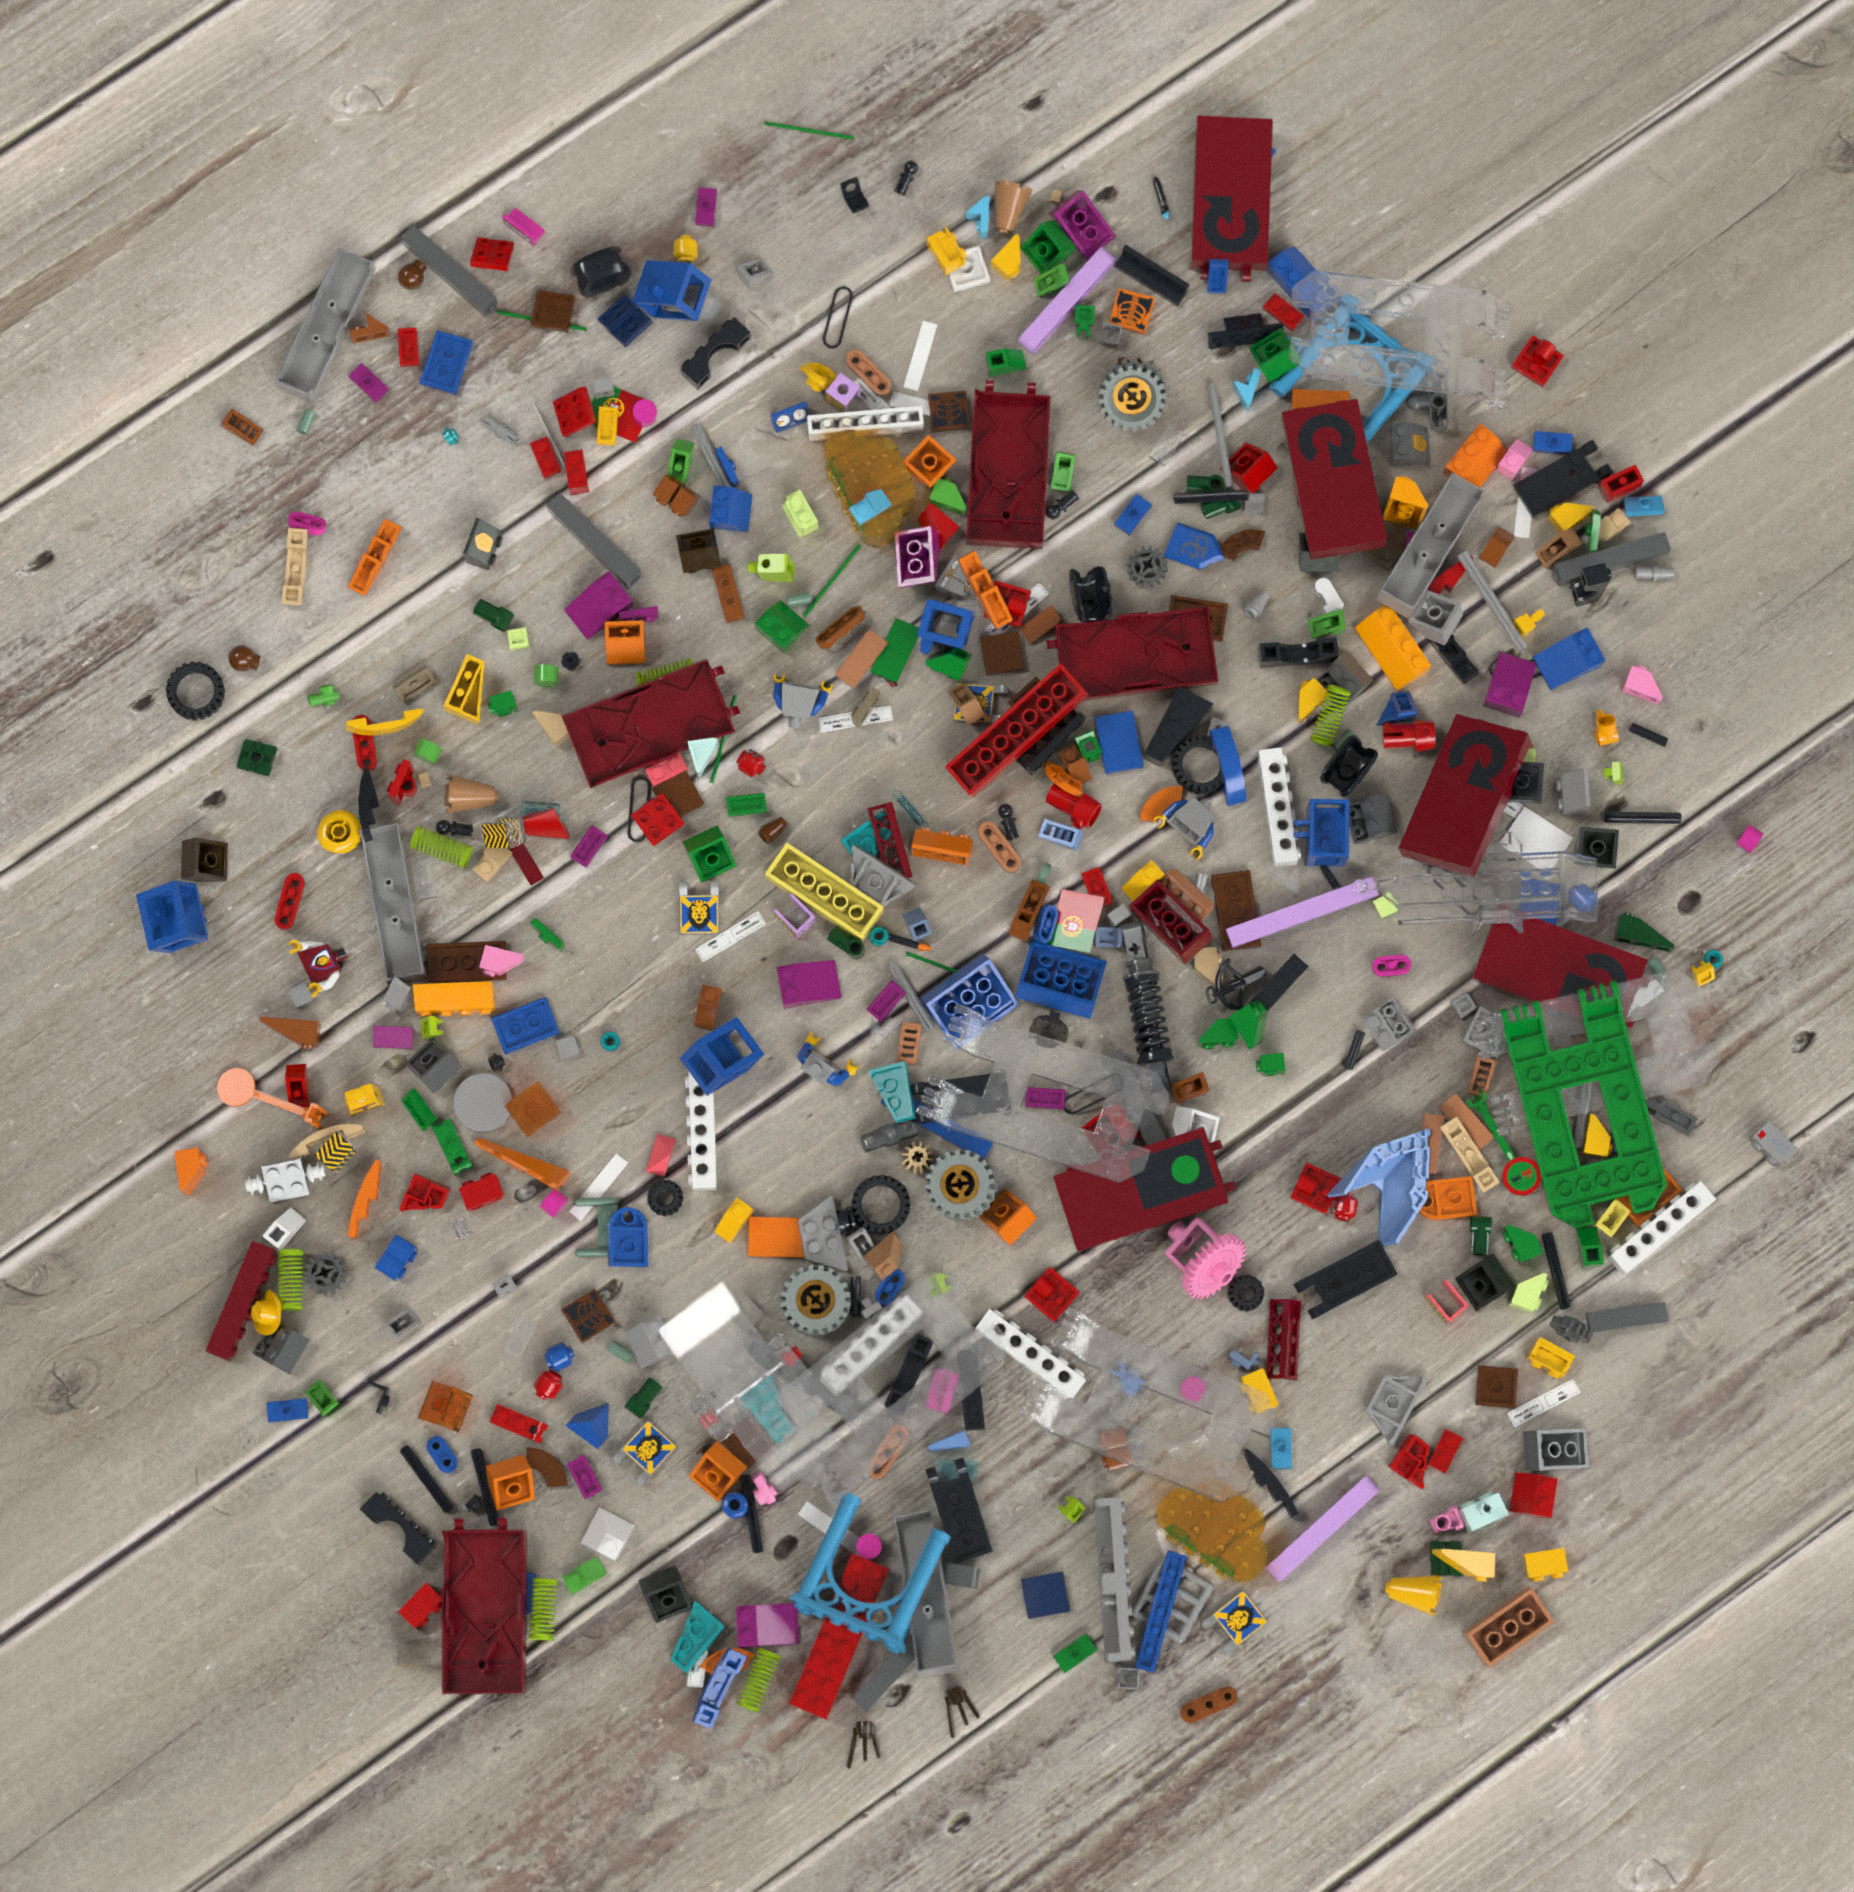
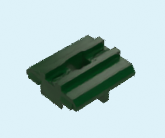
M245 739L237 761V769L269 777L277 753V747L260 741L256 742ZM253 755H260V761L252 760Z
M1462 1541L1429 1542L1431 1576H1463L1461 1572L1449 1564H1443V1560L1432 1554V1549H1444V1544L1445 1549H1447L1448 1544V1549L1462 1550Z

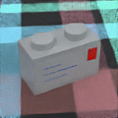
M1767 1121L1749 1139L1752 1142L1751 1146L1756 1151H1761L1766 1156V1161L1776 1167H1779L1797 1149L1770 1121Z

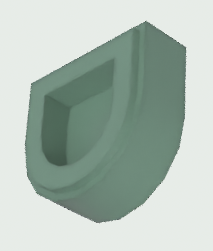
M1046 862L1043 864L1037 878L1038 882L1045 883L1052 868L1051 864Z

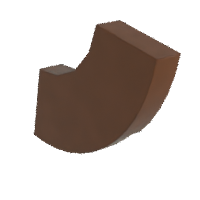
M1247 529L1229 536L1220 546L1224 558L1235 561L1237 556L1243 551H1259L1266 531Z
M526 1447L527 1461L531 1469H536L542 1473L546 1479L547 1487L568 1486L564 1469L551 1454L541 1449Z

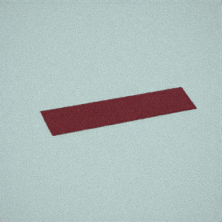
M508 841V849L513 853L514 859L529 884L532 886L544 879L522 841Z

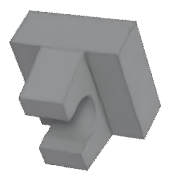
M868 1297L861 1301L865 1308L861 1313L867 1324L884 1312L879 1302L872 1304Z

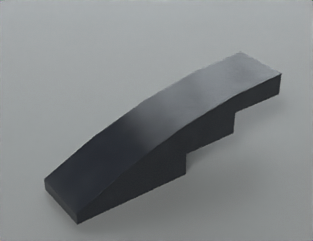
M1451 634L1445 646L1428 639L1462 684H1465L1479 674L1478 669L1467 658L1466 652L1455 641L1453 634Z
M368 766L364 767L358 796L359 818L365 842L373 840L369 825L376 824L372 809L380 807Z
M1294 953L1248 1004L1258 999L1259 1002L1265 1005L1268 1012L1309 966Z
M1248 1448L1244 1449L1242 1452L1258 1487L1266 1485L1274 1503L1282 1500L1290 1518L1298 1515L1299 1513L1278 1478Z

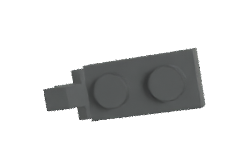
M1648 1097L1645 1098L1647 1109L1651 1110L1649 1114L1653 1118L1689 1136L1698 1119L1697 1117L1664 1099L1657 1098L1654 1101Z

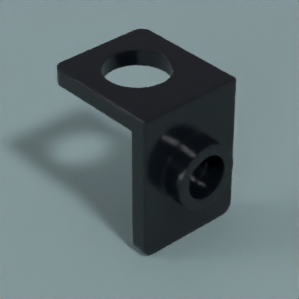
M857 177L840 183L844 200L852 214L870 207L861 191ZM849 184H855V188L852 191H846V187Z
M367 1380V1384L384 1390L376 1409V1413L381 1414L383 1407L387 1408L391 1397L388 1394L390 1389Z

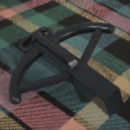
M1227 958L1217 971L1215 978L1216 988L1214 986L1207 987L1206 996L1210 1004H1215L1219 997L1222 1004L1227 1008L1240 1010L1244 1007L1241 1005L1245 985L1263 978L1267 974L1265 968L1258 966L1242 975L1229 965L1231 959ZM1226 967L1233 973L1234 979L1221 985V976ZM1240 988L1237 1005L1229 1003L1224 995ZM1210 989H1212L1213 992L1212 996L1215 997L1214 1001H1211L1210 995L1208 992Z

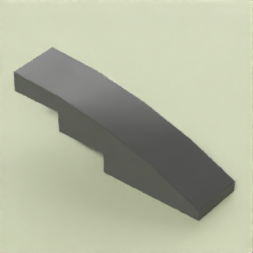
M1665 1302L1585 1313L1588 1330L1592 1331V1333L1669 1322Z

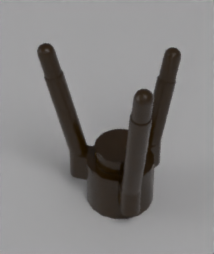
M961 1686L946 1690L947 1696L944 1697L947 1704L951 1738L955 1737L951 1703L953 1706H958L966 1726L969 1723L961 1704L964 1700L975 1717H980L968 1698L966 1691H962Z
M872 1721L856 1722V1727H853V1738L847 1769L851 1768L857 1736L863 1742L864 1762L867 1761V1738H871V1736L877 1758L881 1757Z

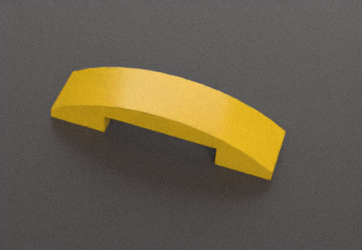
M423 708L404 711L401 720L367 725L366 718L346 721L344 727L349 732L361 735H386L403 730L421 718Z

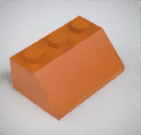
M1479 424L1445 466L1443 474L1449 478L1453 472L1480 488L1501 462L1507 450L1493 432Z
M928 828L915 829L911 856L969 866L973 839L964 834L952 836L950 832L946 831L935 833L931 832V829Z

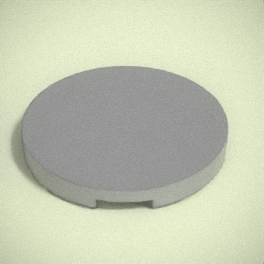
M480 1073L468 1077L459 1085L454 1095L453 1106L457 1118L466 1128L475 1132L486 1133L506 1123L513 1109V1099L509 1087L502 1079L492 1074Z

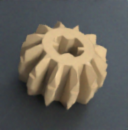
M913 1141L911 1142L912 1149L906 1145L905 1150L908 1153H901L902 1157L907 1158L903 1159L901 1163L904 1165L908 1164L905 1168L906 1171L913 1168L912 1174L914 1175L917 1169H919L920 1174H924L923 1167L929 1171L930 1166L927 1163H934L933 1159L928 1158L933 1156L934 1152H927L930 1148L929 1145L922 1148V1141L919 1142V1147H916ZM915 1154L923 1156L921 1162L913 1161Z

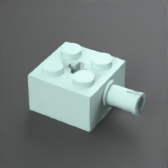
M1491 1491L1478 1497L1480 1501L1476 1503L1473 1499L1460 1505L1462 1509L1459 1510V1514L1467 1533L1509 1515L1499 1492L1493 1494Z

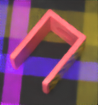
M1446 1279L1441 1284L1461 1307L1459 1311L1449 1318L1430 1294H1427L1424 1299L1442 1321L1448 1324L1469 1305Z

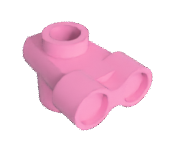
M763 1472L753 1476L752 1480L759 1488L753 1491L759 1504L767 1503L769 1505L776 1501L775 1495L778 1493L773 1484L769 1485Z
M1456 1505L1447 1508V1512L1429 1520L1434 1534L1451 1529L1457 1531L1464 1528ZM1438 1520L1444 1522L1443 1527L1437 1525Z

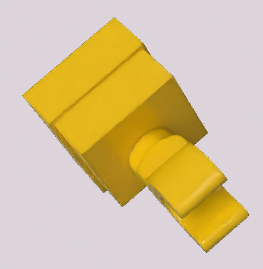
M1539 609L1530 617L1527 613L1519 616L1513 623L1524 638L1536 627L1534 623L1543 619V616L1546 614L1542 609Z

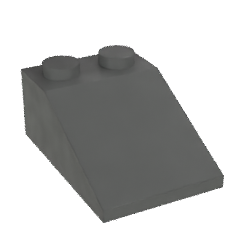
M1586 1428L1523 1431L1526 1471L1589 1468Z

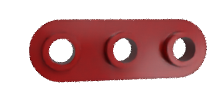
M357 715L353 718V720L366 718L367 725H371V721L366 715ZM353 733L357 764L363 771L364 767H366L364 765L365 761L370 760L371 764L368 767L371 772L377 767L374 737ZM363 742H368L366 747L361 746Z
M291 873L286 877L276 910L274 922L283 931L289 930L294 926L303 895L305 880L298 873ZM294 881L299 882L297 887L292 886ZM292 899L294 901L292 905H287L288 900ZM284 918H288L287 924H282Z

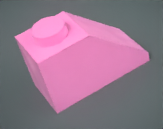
M1516 439L1499 463L1496 471L1513 481L1533 449Z
M1639 665L1632 666L1628 672L1622 692L1658 705L1662 695L1651 672L1646 671V668Z
M485 945L479 968L486 976H500L522 964L525 957L523 954Z

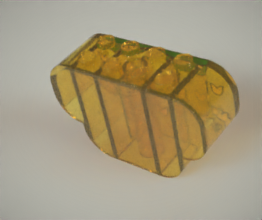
M844 430L828 439L824 448L825 475L829 483L833 482V492L837 499H841L843 513L845 516L849 515V524L854 533L857 532L862 542L870 547H883L894 542L895 533L902 531V518L908 515L915 505V484L898 448L888 438L874 437L867 440L865 435L857 430ZM882 489L892 506L859 526L850 513L849 508L863 500L866 493Z
M1211 1479L1201 1482L1193 1491L1187 1488H1175L1169 1491L1158 1504L1154 1518L1158 1529L1166 1535L1165 1539L1173 1545L1177 1543L1182 1546L1181 1551L1188 1556L1194 1555L1199 1558L1198 1563L1207 1569L1209 1567L1215 1570L1214 1574L1220 1579L1226 1580L1227 1578L1233 1583L1244 1584L1255 1579L1265 1567L1268 1560V1551L1266 1545L1260 1539L1265 1529L1263 1513L1259 1508L1224 1483Z

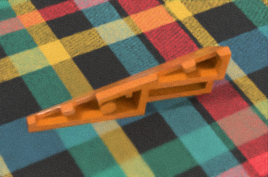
M479 1137L474 1142V1145L522 1173L529 1174L556 1191L560 1186H564L571 1174L569 1170Z

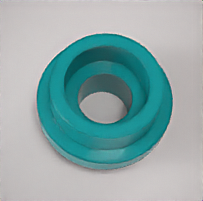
M446 427L445 431L442 432L444 439L450 446L452 444L456 445L459 438L458 433L454 428Z
M876 926L871 929L869 939L872 944L882 946L888 941V931L884 927ZM880 933L883 937L878 940L875 938V935Z
M1717 950L1706 952L1703 961L1708 963L1710 962V957H1714L1716 963L1711 964L1714 969H1718L1723 963L1722 954Z
M606 1032L601 1037V1046L606 1051H614L620 1045V1038L615 1032ZM613 1039L614 1043L612 1045H608L607 1040Z

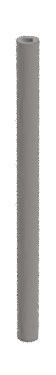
M1214 383L1208 385L1224 481L1226 489L1231 490L1233 489V482L1216 386Z

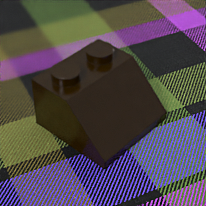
M714 528L676 535L683 573H695L704 569L712 570L715 567L721 566Z
M197 837L183 840L181 879L195 882L227 881L228 843Z

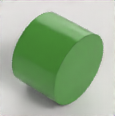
M546 664L536 665L534 668L533 684L540 687H556L558 685L559 668Z
M420 738L413 755L426 763L435 765L442 748Z

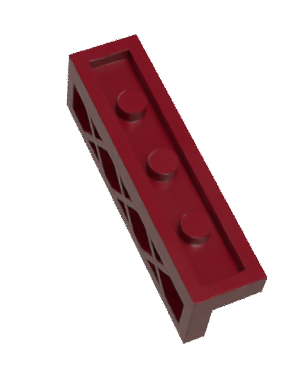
M888 802L867 808L881 861L885 864L889 861L890 867L894 864L900 868L902 875L907 878L913 877L893 803ZM883 808L885 817L881 823L874 818L873 811ZM882 826L890 832L887 841L879 836ZM887 845L895 850L892 860L885 857L884 851Z
M1270 1299L1266 1368L1268 1379L1297 1381L1301 1301ZM1277 1304H1283L1280 1315L1276 1313ZM1278 1324L1282 1326L1279 1335L1275 1332V1327ZM1279 1343L1280 1352L1276 1355L1274 1347ZM1276 1363L1279 1365V1374H1273V1367Z

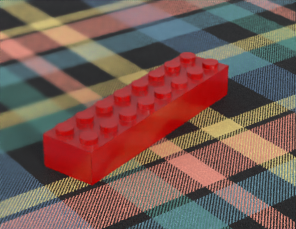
M1060 663L952 759L945 768L967 794L974 798L1090 694L1071 672Z
M852 1553L838 1587L846 1595L857 1601L876 1603L889 1569ZM840 1598L839 1604L832 1608L846 1613V1606L841 1602L843 1599ZM866 1610V1613H858L855 1615V1618L867 1623L866 1615L868 1610ZM825 1617L789 1704L827 1720L863 1633H853L847 1629L848 1626L843 1624L837 1626L831 1623L829 1618Z

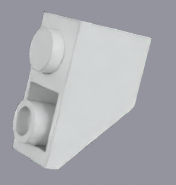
M290 1208L274 1221L263 1237L281 1250L306 1222V1219Z

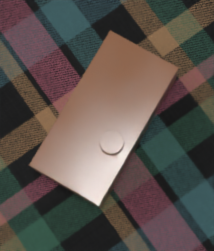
M1526 1587L1464 1630L1462 1634L1483 1665L1490 1668L1554 1623V1620L1534 1590Z

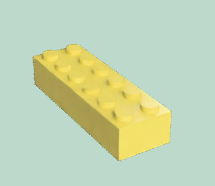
M788 843L785 844L765 873L766 880L790 895L792 893L802 904L861 942L865 940L884 912L882 905Z

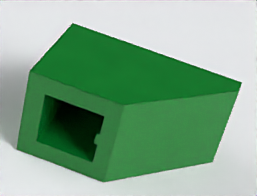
M1003 348L986 352L985 361L989 377L1027 370L1022 350Z
M951 647L931 654L924 665L929 666L933 671L946 674L950 679L960 681L965 674L972 654L960 648Z
M1231 1018L1216 1019L1199 1039L1198 1047H1203V1049H1214V1046L1222 1045V1048L1234 1047V1044L1238 1043V1030Z
M1506 1225L1503 1228L1502 1236L1505 1242L1509 1243L1512 1248L1510 1253L1514 1261L1522 1264L1543 1254L1535 1234L1511 1225Z
M1596 1227L1576 1229L1580 1267L1602 1266L1604 1264L1602 1244Z

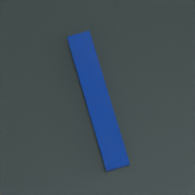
M882 1099L880 1103L886 1106L884 1099ZM913 1099L915 1113L932 1111L928 1106ZM951 1119L918 1124L958 1148L976 1153L984 1159L993 1145L990 1141Z
M1167 1550L1135 1668L1151 1673L1155 1671L1186 1562V1555Z

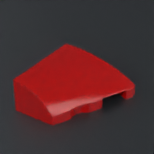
M931 502L918 518L921 528L932 526L938 532L939 553L960 528Z
M555 807L542 812L535 811L520 817L522 818L524 833L527 836L570 838L565 823L560 820Z
M414 1173L399 1210L443 1208L451 1187Z
M1408 1434L1388 1465V1468L1423 1490L1425 1486L1423 1483L1424 1471H1427L1426 1458L1429 1455L1430 1446L1416 1435Z

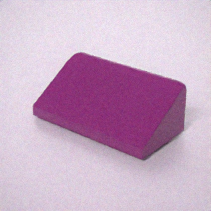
M373 1027V1047L413 1049L414 1029L412 1027Z

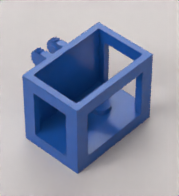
M646 260L632 302L653 318L698 321L711 279L691 263ZM688 285L701 286L693 309L682 301ZM664 305L675 306L680 311H666L663 308Z
M927 599L917 637L922 638L920 644L921 652L923 654L931 652L934 641L966 649L976 612ZM936 609L963 617L962 622H958L956 628L957 638L931 631Z
M1310 799L1306 808V820L1293 821L1294 826L1306 827V832L1297 831L1293 833L1294 838L1306 839L1305 866L1327 865L1344 867L1349 858V800ZM1317 804L1339 805L1338 808L1316 807Z
M174 880L136 894L149 951L173 953L209 940L205 924L207 919L203 916L204 906L201 905L195 883Z
M735 1017L697 1040L679 1059L708 1096L748 1072L765 1054L738 1017ZM735 1029L753 1052L745 1058L742 1057L728 1038Z

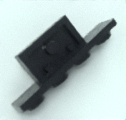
M1261 313L1223 318L1225 330L1208 333V348L1218 349L1255 344L1280 328L1284 331L1283 323L1264 325Z

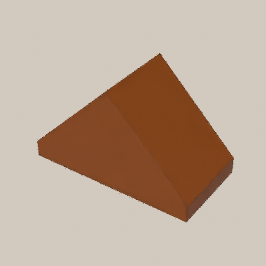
M1498 526L1479 559L1496 568L1515 536Z

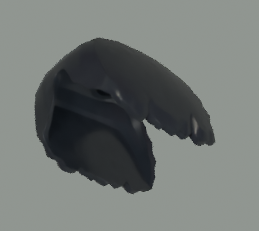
M611 246L582 257L570 267V274L573 277H577L579 292L583 297H596L598 294L609 292L629 281L632 276L631 268L621 260L619 253L622 250L620 247Z
M1103 566L1094 567L1088 571L1084 578L1080 577V572L1071 569L1069 571V590L1078 620L1085 623L1103 621L1109 618L1113 608V596L1105 568Z
M1349 735L1325 765L1320 780L1323 784L1329 783L1340 791L1341 797H1347L1369 772L1378 757V753L1372 748H1364L1356 735Z

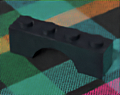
M735 317L725 321L721 327L722 329L718 333H713L709 337L708 343L704 347L700 346L695 351V355L691 359L684 361L681 365V375L697 390L711 378L708 364L714 353L721 349L739 351L751 339V332Z
M1605 563L1582 568L1580 572L1582 581L1573 584L1571 588L1576 607L1600 600L1610 583V579H1612L1611 570L1606 567Z
M1337 637L1322 638L1309 643L1294 645L1282 644L1280 642L1260 643L1258 648L1260 668L1334 662L1339 657Z
M915 1333L902 1367L885 1401L884 1408L902 1416L932 1349L934 1340Z
M375 1492L360 1510L375 1524L383 1521H393L399 1524L405 1534L403 1552L413 1562L420 1565L435 1549L432 1545L435 1541L427 1534L423 1536L418 1531L420 1527L413 1520L408 1522L404 1518L406 1513L398 1506L394 1508L390 1504L392 1500L384 1492L382 1494Z

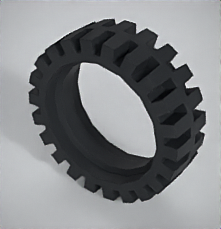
M192 661L190 664H182V667L178 666L175 669L176 671L170 674V679L168 678L166 696L169 704L178 715L188 720L197 721V719L204 720L207 716L211 717L212 713H216L218 707L222 706V700L225 698V687L222 678L213 667L206 663H195ZM193 673L204 674L209 677L214 686V694L211 701L198 709L185 707L177 697V687L180 681Z
M1203 735L1193 736L1190 739H1186L1177 748L1172 762L1173 775L1177 783L1190 793L1195 792V794L1199 795L1200 793H1212L1224 783L1221 769L1213 780L1206 783H1196L1184 774L1182 760L1191 749L1206 747L1217 755L1216 749H1213L1211 737H1203Z
M874 1175L865 1179L856 1188L852 1197L853 1215L858 1224L868 1232L881 1235L894 1232L904 1224L910 1211L908 1192L897 1179L891 1176ZM875 1186H886L897 1193L900 1199V1210L892 1221L877 1224L870 1221L864 1215L861 1202L864 1194L869 1189Z

